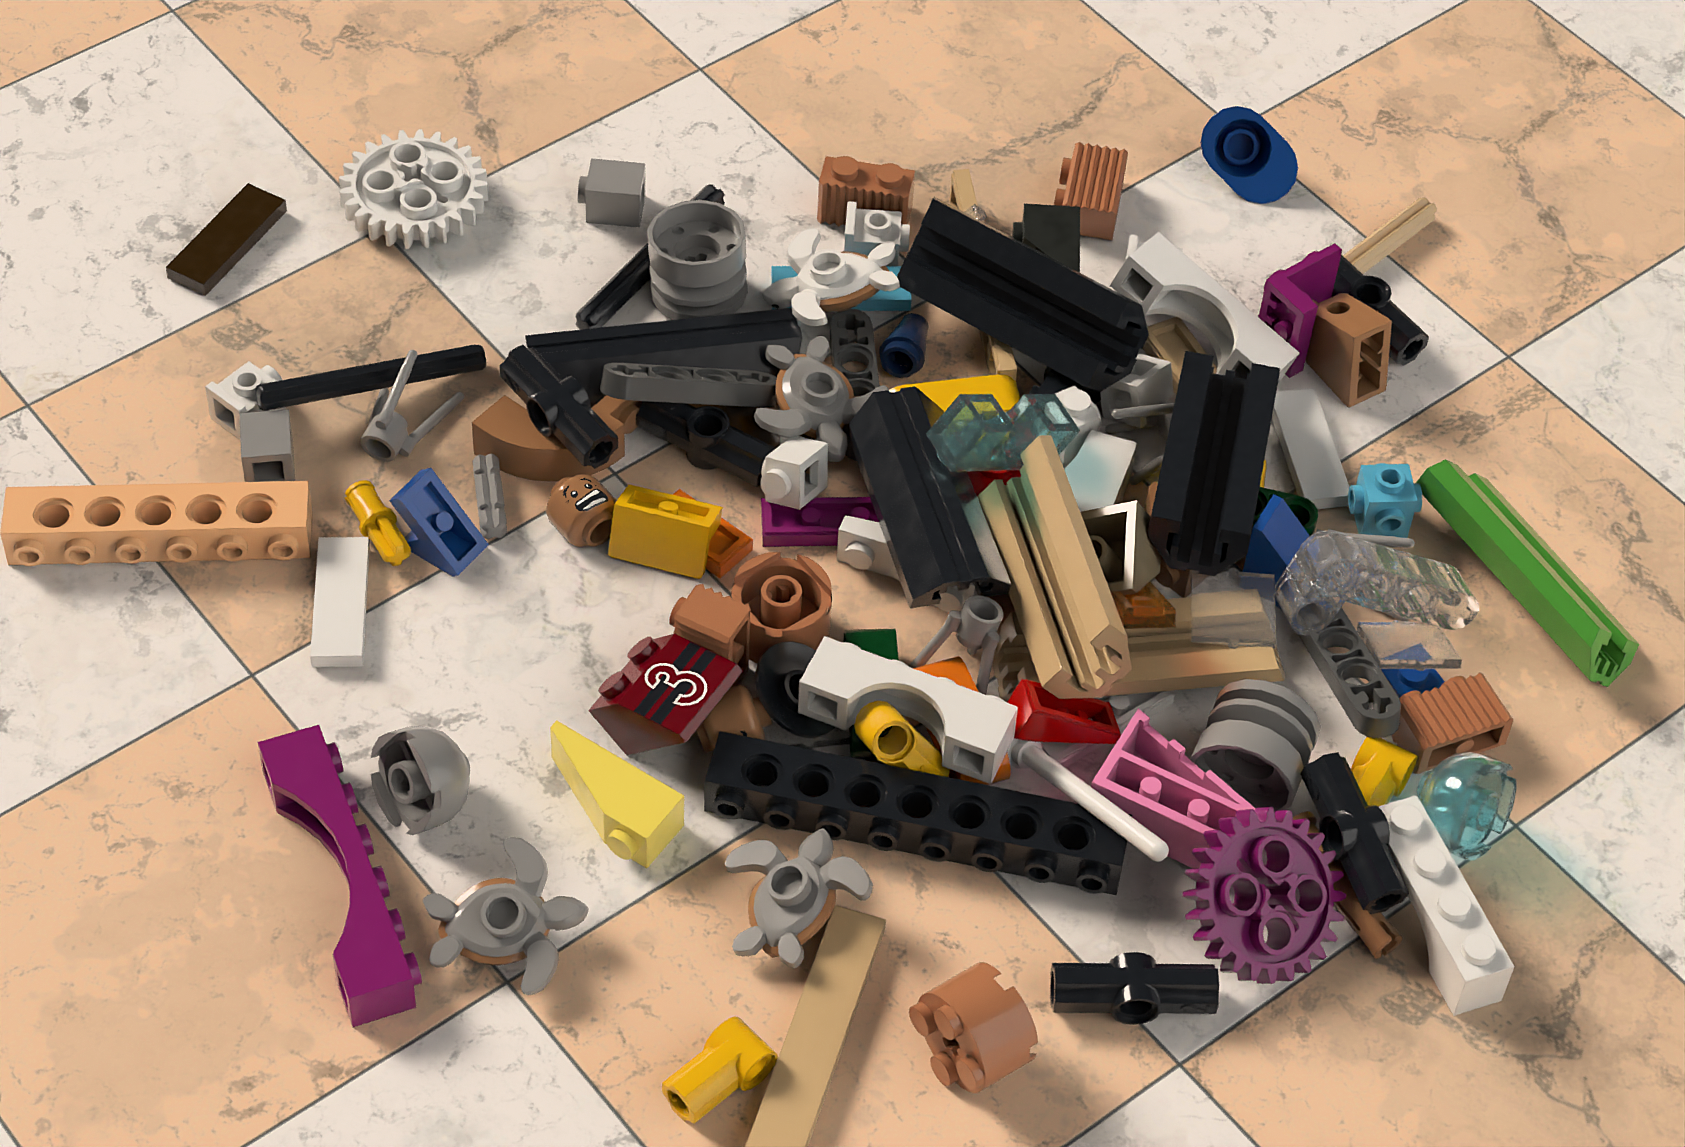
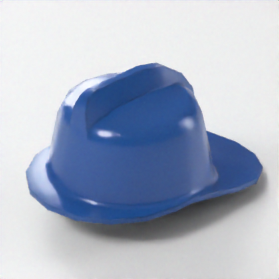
M1234 106L1224 108L1211 116L1203 128L1200 142L1203 157L1209 166L1238 195L1247 201L1265 204L1275 202L1288 194L1296 182L1298 172L1296 154L1289 143L1260 114L1251 108Z

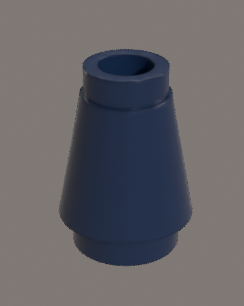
M915 313L905 315L902 321L881 344L879 349L881 365L888 374L897 378H907L917 373L923 367L929 327L927 320L923 316Z

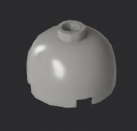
M424 726L405 727L388 732L377 739L372 748L371 758L379 756V772L371 774V782L378 805L388 821L395 827L401 826L403 821L408 829H410L406 834L415 835L452 820L467 800L470 782V764L459 746L443 731Z

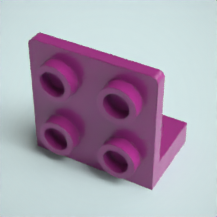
M1335 243L1321 251L1311 252L1302 261L1285 270L1281 269L1274 272L1266 279L1264 284V293L1258 317L1300 353L1285 373L1288 378L1300 373L1304 369L1318 309L1313 300L1320 303L1332 296L1342 249Z

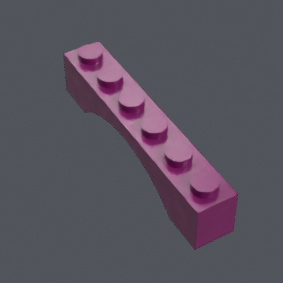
M319 725L258 742L263 775L276 812L299 824L324 845L337 861L349 886V910L343 933L333 952L337 984L352 1027L416 1008L414 986L422 984L420 969L414 953L404 954L399 941L406 940L403 923L397 908L388 911L383 899L390 897L387 880L381 865L372 868L368 856L374 854L372 840L366 824L356 826L353 814L359 813L358 804L351 783L341 785L338 773L343 772V764L336 743L326 744Z

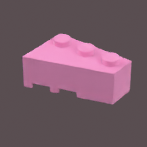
M1138 708L1093 779L1091 787L1125 813L1133 814L1132 818L1165 841L1169 848L1168 857L1193 869H1198L1201 863L1192 854L1193 848H1210L1203 833L1205 831L1220 830L1218 821L1220 818L1236 817V811L1254 809L1255 811V808L1214 772L1208 770L1205 773L1185 756L1186 748L1175 739H1172L1170 742L1149 725L1150 718Z

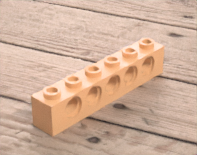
M309 481L6 487L0 535L8 565L135 564L139 562L167 561L185 563L190 561H240L255 559L289 560L310 558L313 511Z

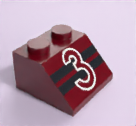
M677 634L656 639L649 636L631 648L627 655L630 661L625 667L602 683L598 690L601 696L588 711L626 755L686 743L743 671L736 663Z

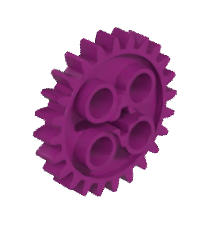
M1273 807L1255 808V811L1254 809L1236 811V817L1220 818L1218 820L1220 830L1205 831L1203 833L1210 848H1193L1192 854L1201 863L1200 868L1185 870V874L1196 881L1195 889L1183 892V897L1196 901V908L1185 915L1186 920H1200L1201 927L1193 935L1194 941H1210L1211 943L1204 955L1206 959L1222 958L1220 971L1223 973H1237L1238 980L1257 981V984H1275L1276 981H1293L1295 973H1310L1312 971L1310 960H1324L1327 957L1320 942H1336L1338 939L1329 928L1330 922L1344 921V916L1333 909L1334 902L1346 899L1345 893L1336 891L1333 888V883L1341 879L1344 874L1343 871H1330L1328 864L1337 855L1336 852L1320 851L1319 847L1325 837L1323 832L1308 833L1310 821L1308 819L1293 820L1292 811L1290 810L1274 811ZM1263 849H1265L1267 854L1266 865H1264L1262 859ZM1231 886L1233 887L1235 893V899L1233 904L1230 901L1229 895ZM1297 888L1300 894L1299 903L1296 902L1295 896ZM1265 925L1268 931V937L1266 942L1264 941L1263 930Z

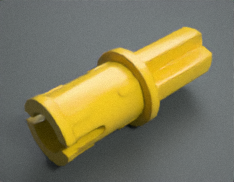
M361 480L349 486L345 492L347 497H344V499L360 521V533L364 537H369L385 562H390L392 566L401 565L404 559L410 557L411 548L396 525L397 515L391 508L385 507L370 481Z

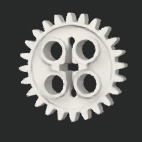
M418 129L414 138H408L403 130H399L398 140L393 141L383 134L381 135L382 145L377 146L367 141L365 143L366 154L354 151L352 153L353 163H344L343 165L344 175L339 176L341 208H345L346 220H355L357 232L368 229L369 240L371 241L384 235L386 237V246L389 247L397 239H402L405 249L411 247L413 240H420L424 248H429L430 238L436 237L445 244L447 243V232L450 231L458 236H462L463 224L474 226L476 224L475 214H483L485 211L484 201L488 200L487 171L482 168L480 156L472 157L469 145L458 149L456 137L449 139L445 143L441 142V132L438 131L430 139L424 138L422 129Z

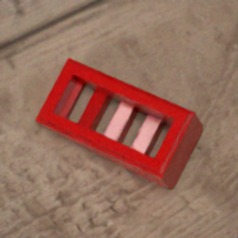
M1021 679L1007 701L1009 704L1018 706L1015 739L1034 742L1116 744L1121 736L1112 706L1106 701L1095 698L1059 699L1044 689L1041 683L1027 679Z

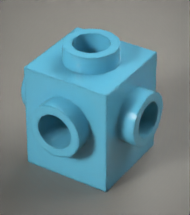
M1379 463L1375 465H1361L1356 485H1350L1348 491L1349 511L1351 514H1354L1358 534L1408 538L1414 513L1420 512L1422 508L1421 486L1419 483H1413L1409 464Z

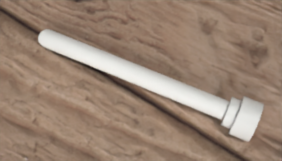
M1013 739L1007 751L1011 767L1033 769L1152 860L1162 861L1168 856L1169 848L1165 841L1043 752L1041 742Z

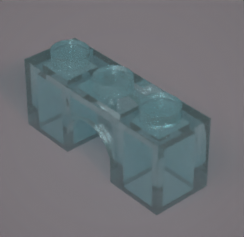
M959 394L926 435L937 450L939 460L948 467L950 472L1020 470L1024 466L1020 454L1039 435H1051L1057 452L1060 455L1080 432V429L1056 394H1024L1006 413L992 394Z

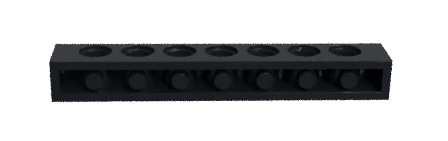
M719 731L705 778L704 811L716 813L726 819L740 818L765 823L779 830L794 829L808 833L825 829L832 840L843 839L871 845L882 851L896 850L921 855L931 861H950L974 866L984 872L999 871L1027 877L1038 883L1053 882L1077 887L1087 893H1106L1117 896L1127 840L1078 803ZM808 795H816L819 797H810ZM910 816H919L922 818H913ZM963 826L972 827L973 829L963 828ZM1014 837H1022L1025 839H1016ZM1066 847L1075 848V849H1077V850H1070V849H1067Z

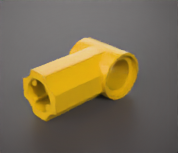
M877 700L861 708L854 723L855 733L878 760L890 766L948 777L951 769L942 766V753L918 732L893 705L886 701ZM892 726L888 734L879 738L883 730Z
M1366 737L1354 759L1351 771L1367 805H1385L1389 803L1393 795L1398 797L1414 770L1418 756L1382 738Z
M734 1016L722 1022L711 1033L702 1052L662 1082V1093L670 1103L672 1110L683 1121L688 1120L694 1124L738 1088L748 1091L759 1085L774 1068L778 1056L744 1021Z

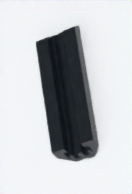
M933 197L919 232L897 275L901 288L1087 388L1101 392L1131 374L1137 361L1136 357L1140 349H1143L1149 336L1141 304L950 204Z
M792 308L533 334L525 335L527 347L535 348L563 379L572 376L580 382L588 395L592 408L606 396L600 390L605 364L633 363L752 370L777 377L780 369L766 359L767 346H785L793 355L799 354L802 333L800 326H798L797 318L792 314Z
M1185 351L1147 536L1169 568L1182 571L1190 569L1199 571L1198 574L1215 577L1248 553L1280 368L1252 363L1250 374L1247 373L1246 379L1236 378L1235 371L1226 370L1225 375L1214 374V367H1212L1214 356Z
M916 386L900 388V391L889 392V390L873 392L849 423L850 443L909 607L917 608L940 604V593H946L948 586L956 585L958 591L967 590L970 583L974 584L976 592L980 596L989 597L1008 594L1012 585L943 409Z

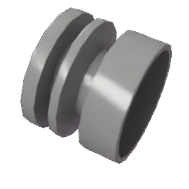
M704 200L679 202L664 208L652 219L647 230L650 284L654 305L663 315L673 320L734 314L743 306L748 293L745 263L746 233L743 220L734 210L720 203Z
M1243 679L1231 682L1218 693L1214 708L1209 714L1206 729L1201 733L1191 761L1205 773L1208 770L1214 772L1254 808L1273 807L1274 811L1287 810L1291 807L1302 780L1300 773L1308 764L1311 752L1316 745L1321 728L1316 712L1302 697L1286 687L1266 680Z

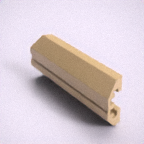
M1039 435L1020 454L1024 464L1020 469L1021 477L1011 478L1007 482L1008 485H1004L1002 479L994 480L977 498L1012 585L1009 595L1041 686L1059 699L1102 698L1112 689V684L1115 681L1121 680L1132 670L1128 639L1051 435Z
M1257 592L1115 603L1127 635L1132 670L1121 680L1115 681L1112 684V689L1104 696L1219 687L1243 679L1266 680L1269 682L1285 680V673L1277 645ZM1011 612L1001 626L1000 640L997 644L993 662L995 678H997L999 685V697L1005 702L1009 700L1021 679L1040 683L1016 612Z

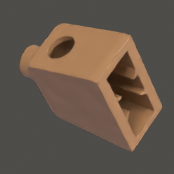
M1340 293L1320 303L1313 300L1318 309L1305 360L1306 363L1348 408L1386 391L1392 321L1347 293Z

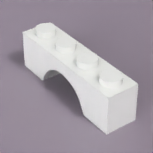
M1157 232L1128 256L1110 284L1116 292L1141 304L1144 316L1151 314L1173 315L1198 328L1208 338L1216 352L1218 361L1216 374L1225 375L1226 370L1235 371L1236 378L1246 379L1247 373L1250 374L1252 363L1280 368L1279 382L1300 354L1160 232Z
M824 636L799 681L798 713L847 730L855 723L857 714L865 705L877 700L886 701L893 705L901 715L917 720L934 734L941 748L943 767L989 784L992 783L1014 739L1018 706L1009 704L997 696L985 695L965 688L948 678L935 677L913 669L901 661L889 660L861 650L852 643H842Z
M1416 795L1378 806L1385 814L1389 824L1390 839L1387 847L1409 892L1407 897L1419 917L1425 934L1429 955V973L1452 1015L1455 1016L1502 1001L1514 965L1420 799Z

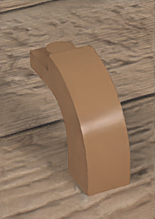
M506 395L502 396L472 422L474 455L486 456L494 454L499 458L500 471L529 480L560 481L563 478L576 475H592L610 467L625 456L624 434H630L637 428L636 414L642 405V401L622 400L606 395L591 408L618 436V449L613 452L607 463L596 469L592 466H583L554 434L548 437L543 436L532 423L527 409Z

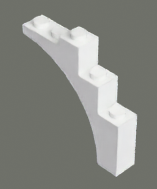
M1094 430L1090 431L1077 456L1064 469L1080 512L1121 504L1133 472L1137 449L1136 442ZM845 515L838 531L837 561L849 564L856 569H866L900 581L879 522ZM970 583L967 590L958 591L956 585L948 586L946 593H940V604L932 606H936L946 612L951 610L961 611L967 598L978 594L973 583Z

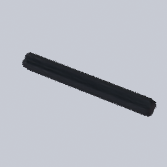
M709 184L690 201L704 200L724 205L723 198L725 194L721 189H717L712 184ZM648 243L576 313V326L579 330L601 328L651 278Z
M474 344L417 355L406 384L483 370L486 368L487 363L484 348L482 345ZM406 357L259 384L255 388L256 401L261 410H273L393 387Z

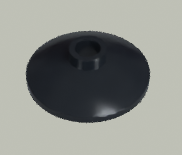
M787 641L777 643L762 654L756 666L755 684L763 707L780 727L796 736L818 738L828 734L835 726L798 713L799 681L816 650L798 642Z

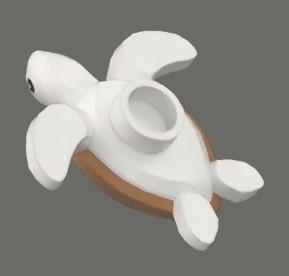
M819 229L804 230L792 240L788 247V262L798 274L797 277L784 278L772 283L763 291L762 297L770 307L775 309H784L792 306V314L809 326L825 325L828 320L824 312L845 311L868 300L879 290L893 291L900 288L897 276L886 267L895 258V245L893 243L880 244L868 256L855 252H839L832 249L815 253L821 239Z

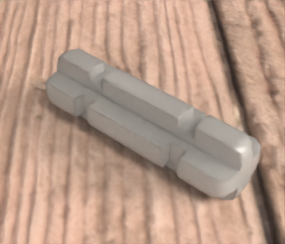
M494 454L486 456L477 455L473 459V473L480 533L488 540L493 537L502 538L507 533V522L499 458Z

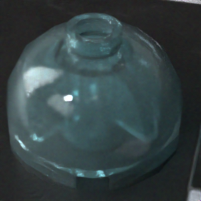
M1462 752L1455 753L1444 759L1432 771H1427L1422 776L1417 787V796L1450 853L1465 860L1474 861L1485 855L1491 848L1483 844L1491 831L1499 834L1502 833L1514 806L1517 790L1516 779L1507 776V771L1513 770L1511 764L1479 753Z

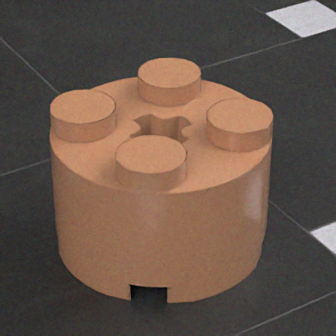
M768 552L751 558L738 569L734 577L730 596L732 601L740 600L741 605L749 604L750 607L749 660L758 663L766 650L777 643L787 641L798 642L817 651L824 636L830 638L831 581L819 564L808 557L798 554L796 560L781 558V552Z
M979 962L921 995L918 1003L909 1008V1017L913 1026L925 1037L934 1055L930 1059V1064L938 1080L945 1086L956 1083L971 1093L981 1092L1034 1060L1036 1054L1030 1053V1047L1038 1043L1034 1021L1021 995L1014 986L1004 991L994 979L1002 973L988 963Z

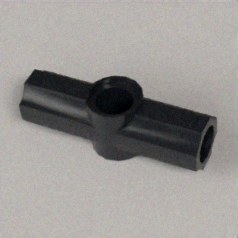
M1341 254L1331 297L1340 293H1347L1388 317L1392 321L1389 356L1396 363H1400L1403 366L1414 361L1418 354L1427 346L1429 336L1390 300L1392 293L1387 282L1375 276H1364Z
M521 345L509 351L505 361L499 365L500 377L526 404L527 412L536 429L546 437L554 434L583 466H592L596 469L607 463L613 452L618 449V436L591 409L588 395L580 382L572 376L563 379L535 348H526L524 345Z
M642 401V405L636 414V426L685 450L686 457L693 466L703 470L721 468L756 487L761 486V471L765 457L776 449L729 425V417L726 412L715 406L695 408L687 403Z
M1339 752L1322 755L1319 759L1306 764L1300 775L1321 818L1318 833L1323 832L1325 835L1321 844L1323 851L1336 852L1337 855L1333 860L1341 861L1362 909L1368 910L1369 914L1385 912L1392 906L1402 903L1409 892L1387 847L1390 831L1383 811L1376 805H1367L1346 758L1340 757Z
M1128 952L1117 955L1109 963H1052L1050 971V1005L1053 1013H1112V1017L1116 1021L1131 1025L1150 1022L1157 1018L1160 1013L1216 1014L1219 1006V974L1215 964H1156V960L1152 956L1140 952Z

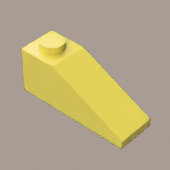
M556 720L550 727L552 759L601 839L618 857L625 860L632 859L643 867L648 868L684 826V795Z

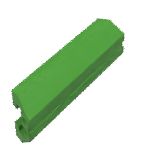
M1446 459L1428 467L1416 483L1420 484L1422 495L1582 673L1590 681L1595 683L1598 681L1601 685L1608 687L1631 664L1639 643L1487 478L1476 473L1468 476L1457 464Z

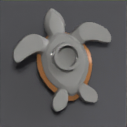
M818 336L809 342L807 355H793L785 346L768 345L765 353L766 359L780 369L777 375L775 390L777 403L781 410L757 408L754 415L756 423L761 428L781 436L796 437L805 434L817 441L828 443V461L840 462L843 460L848 446L847 435L842 430L845 424L850 423L873 392L889 390L888 387L882 385L868 394L854 398L853 389L848 379L841 371L824 361L829 352V342L824 336Z
M820 829L809 835L799 846L798 858L789 861L776 845L767 840L752 841L732 850L725 861L728 872H760L766 875L758 881L752 890L748 905L751 928L741 932L734 939L732 947L737 956H752L763 949L770 957H780L785 965L797 968L804 959L802 945L823 927L831 915L836 902L837 889L851 893L860 901H866L870 897L873 883L868 873L852 858L841 856L831 860L834 850L833 842L825 829Z
M512 837L506 839L503 845L504 850L516 869V881L508 878H494L482 881L464 892L455 902L437 893L426 895L423 898L424 906L430 917L441 921L438 930L441 940L433 945L429 960L434 967H445L451 964L459 954L472 961L487 965H507L527 958L521 990L523 994L533 995L546 987L558 966V950L547 938L550 930L559 931L576 927L585 920L589 909L584 903L573 897L557 896L551 900L544 901L541 894L547 881V864L542 855L531 844L522 838Z

